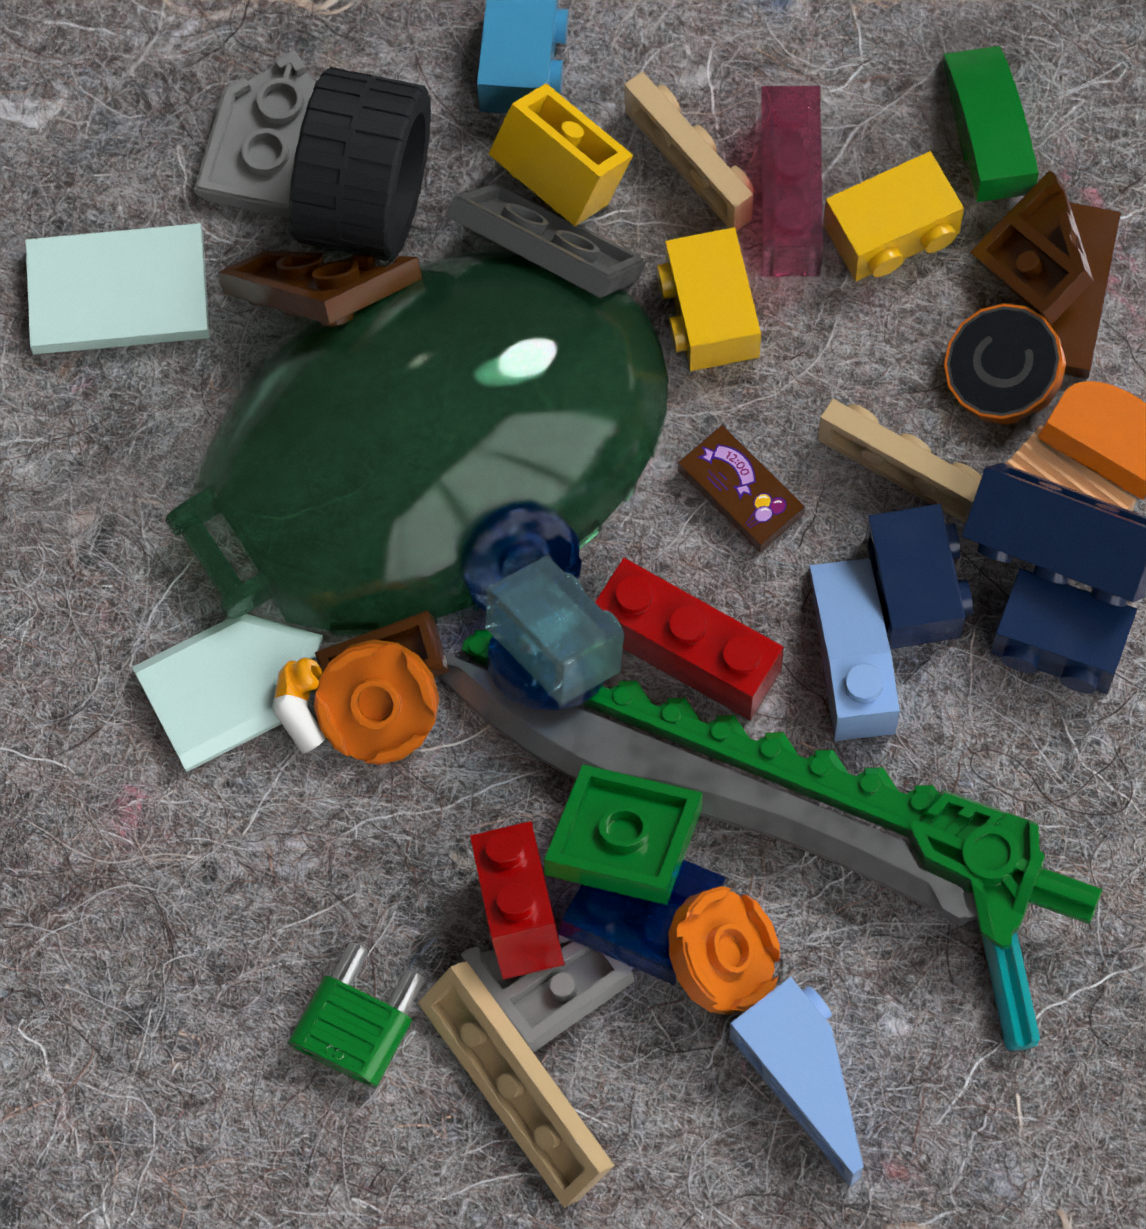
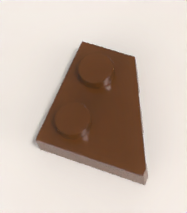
M1051 170L1035 184L970 252L980 265L1038 314L1045 317L1051 325L1094 282L1065 187Z

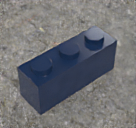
M1005 463L985 467L961 536L979 543L977 551L980 554L1006 563H1011L1014 557L1035 565L1033 571L1035 575L1054 583L1067 585L1070 579L1092 587L1090 593L1092 597L1111 605L1125 607L1127 601L1133 603L1146 597V516Z

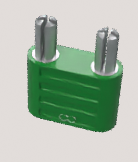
M349 943L332 976L323 975L287 1043L300 1053L364 1085L377 1088L412 1022L407 1013L424 983V978L418 973L414 977V971L406 970L388 1004L352 987L369 953L363 946L359 948L357 943Z

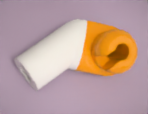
M304 657L297 662L290 660L278 672L273 702L275 715L301 753L313 750L326 739L320 730L318 722L308 709L310 692L317 689L322 670L316 661Z

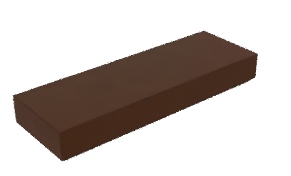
M1069 202L1094 282L1051 327L1060 338L1061 346L1064 350L1066 360L1064 374L1088 379L1121 212Z

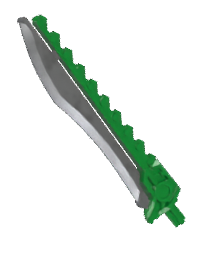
M492 629L474 630L475 634L470 635L464 641L462 651L470 655L476 663L491 667L492 649L499 639ZM445 654L450 672L439 677L491 726L525 751L575 780L582 764L703 792V808L700 815L776 838L836 863L941 913L943 918L958 926L967 923V921L977 920L981 935L1002 950L1010 949L1012 935L1019 931L1030 904L1089 925L1092 918H1094L1103 889L1043 868L1045 855L1040 851L1039 825L1037 822L943 789L938 793L934 785H916L914 790L905 794L897 789L883 767L864 768L865 772L860 773L858 776L849 774L834 750H814L815 754L806 759L798 755L784 732L765 733V737L756 741L748 737L735 715H716V719L709 723L700 721L685 697L667 698V702L660 706L651 704L637 680L618 681L619 685L611 689L603 687L600 683L594 693L578 702L596 711L908 837L923 867L921 869L916 864L905 841L573 705L558 708L539 707L517 700L497 684L492 672Z

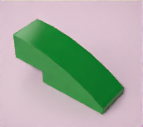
M1001 46L943 54V64L963 160L968 161L976 203L1025 196L1037 183L1039 171L1021 100Z

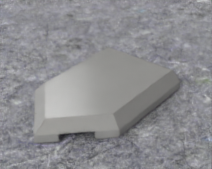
M295 49L276 59L274 66L249 80L244 77L224 88L194 188V193L208 202L290 218L289 198L294 157L306 107L315 86V82L307 72L305 64Z

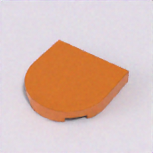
M1084 381L1071 385L1057 403L1038 438L1135 497L1144 500L1146 497V403L1124 389L1103 382Z

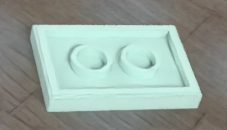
M201 223L25 239L30 347L33 355L210 338L204 237Z

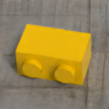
M547 83L511 104L488 155L508 170L514 178L520 180L573 226H577L609 204L633 157V154Z
M929 151L826 198L823 226L856 282L871 274L874 277L885 276L899 268L908 257L924 250L927 253H934L950 245L957 235L960 234L964 207L932 152Z
M735 227L666 240L665 263L656 265L657 278L662 299L673 298L677 316L669 317L671 339L676 353L686 352L690 371L760 358L761 331Z

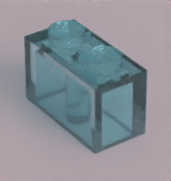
M547 555L487 587L486 629L561 706L620 672L624 631L619 621L611 612L603 611L584 592L582 585L573 574L564 572Z

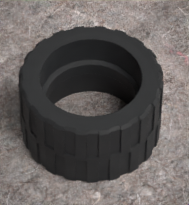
M334 67L326 69L320 75L309 98L302 121L291 177L289 222L292 229L291 233L298 243L350 254L373 255V258L385 261H392L398 256V253L404 247L415 216L427 161L430 139L431 99L424 85Z

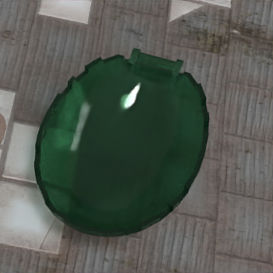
M510 250L475 252L420 265L421 280L354 312L355 317L347 323L337 326H323L319 321H314L291 338L262 365L229 406L208 446L197 485L201 492L174 508L166 516L165 522L174 535L183 536L223 597L220 601V607L229 619L243 616L272 598L286 622L330 630L333 636L363 635L425 611L434 616L436 624H438L437 618L471 606L473 611L488 604L483 603L469 589L463 571L492 563L504 557L525 532L483 524L492 515L513 506L535 505L554 512L568 528L573 543V556L602 530L604 521L622 501L627 503L637 489L636 483L651 456H655L667 418L669 383L661 342L645 312L622 288L599 298ZM217 515L256 573V576L244 583L241 582L203 524Z

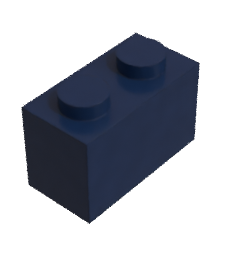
M941 504L869 515L865 539L890 650L961 638L966 616L973 615V602L967 579L957 580L953 560L960 559L961 557L959 536L955 523L945 524Z
M1020 568L997 629L991 654L1001 657V661L1006 666L1016 671L1035 673L1036 670L1059 677L1060 682L1071 690L1085 694H1092L1095 691L1108 694L1138 608L1129 605L1120 607L1102 602L1090 595L1091 592L1068 584H1058L1045 580L1033 572Z

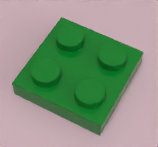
M582 764L544 858V874L667 905L703 808V792Z

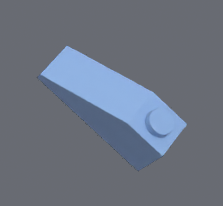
M870 558L810 565L809 572L834 741L895 734L900 709L892 656Z
M790 977L731 1022L729 1038L847 1184L852 1186L861 1177L863 1162L832 1027L827 1021L832 1014L824 1000L812 987L807 986L801 990Z

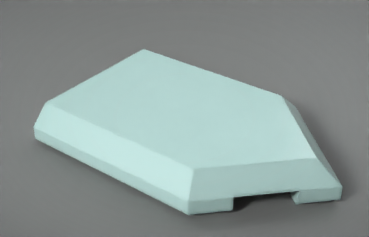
M241 612L133 666L132 669L185 771L188 772L281 725L273 710L278 672L290 660L297 662L304 657L316 661L315 652L320 649L323 635Z

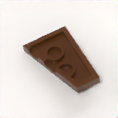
M268 250L257 253L218 272L223 294L247 300L249 304L254 306L264 305L284 311V314L289 316L299 315L319 321L323 326H337L347 323L355 317L354 312L422 280L418 257L399 256L394 260V263L388 266H375L373 255L354 254L347 260H337L325 264L322 253Z

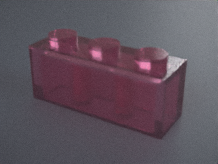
M761 86V277H820L823 251L820 86Z

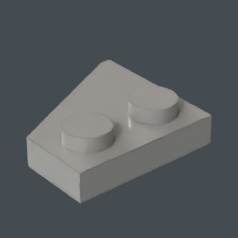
M596 925L566 930L559 936L564 966L503 980L495 950L481 952L480 947L466 949L460 954L463 962L467 961L532 1052L541 1048L635 982L632 970Z

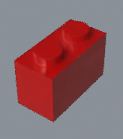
M532 821L470 835L491 939L503 980L564 966V958Z

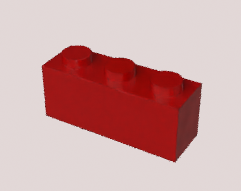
M624 557L592 606L594 633L750 721L782 671L784 646Z

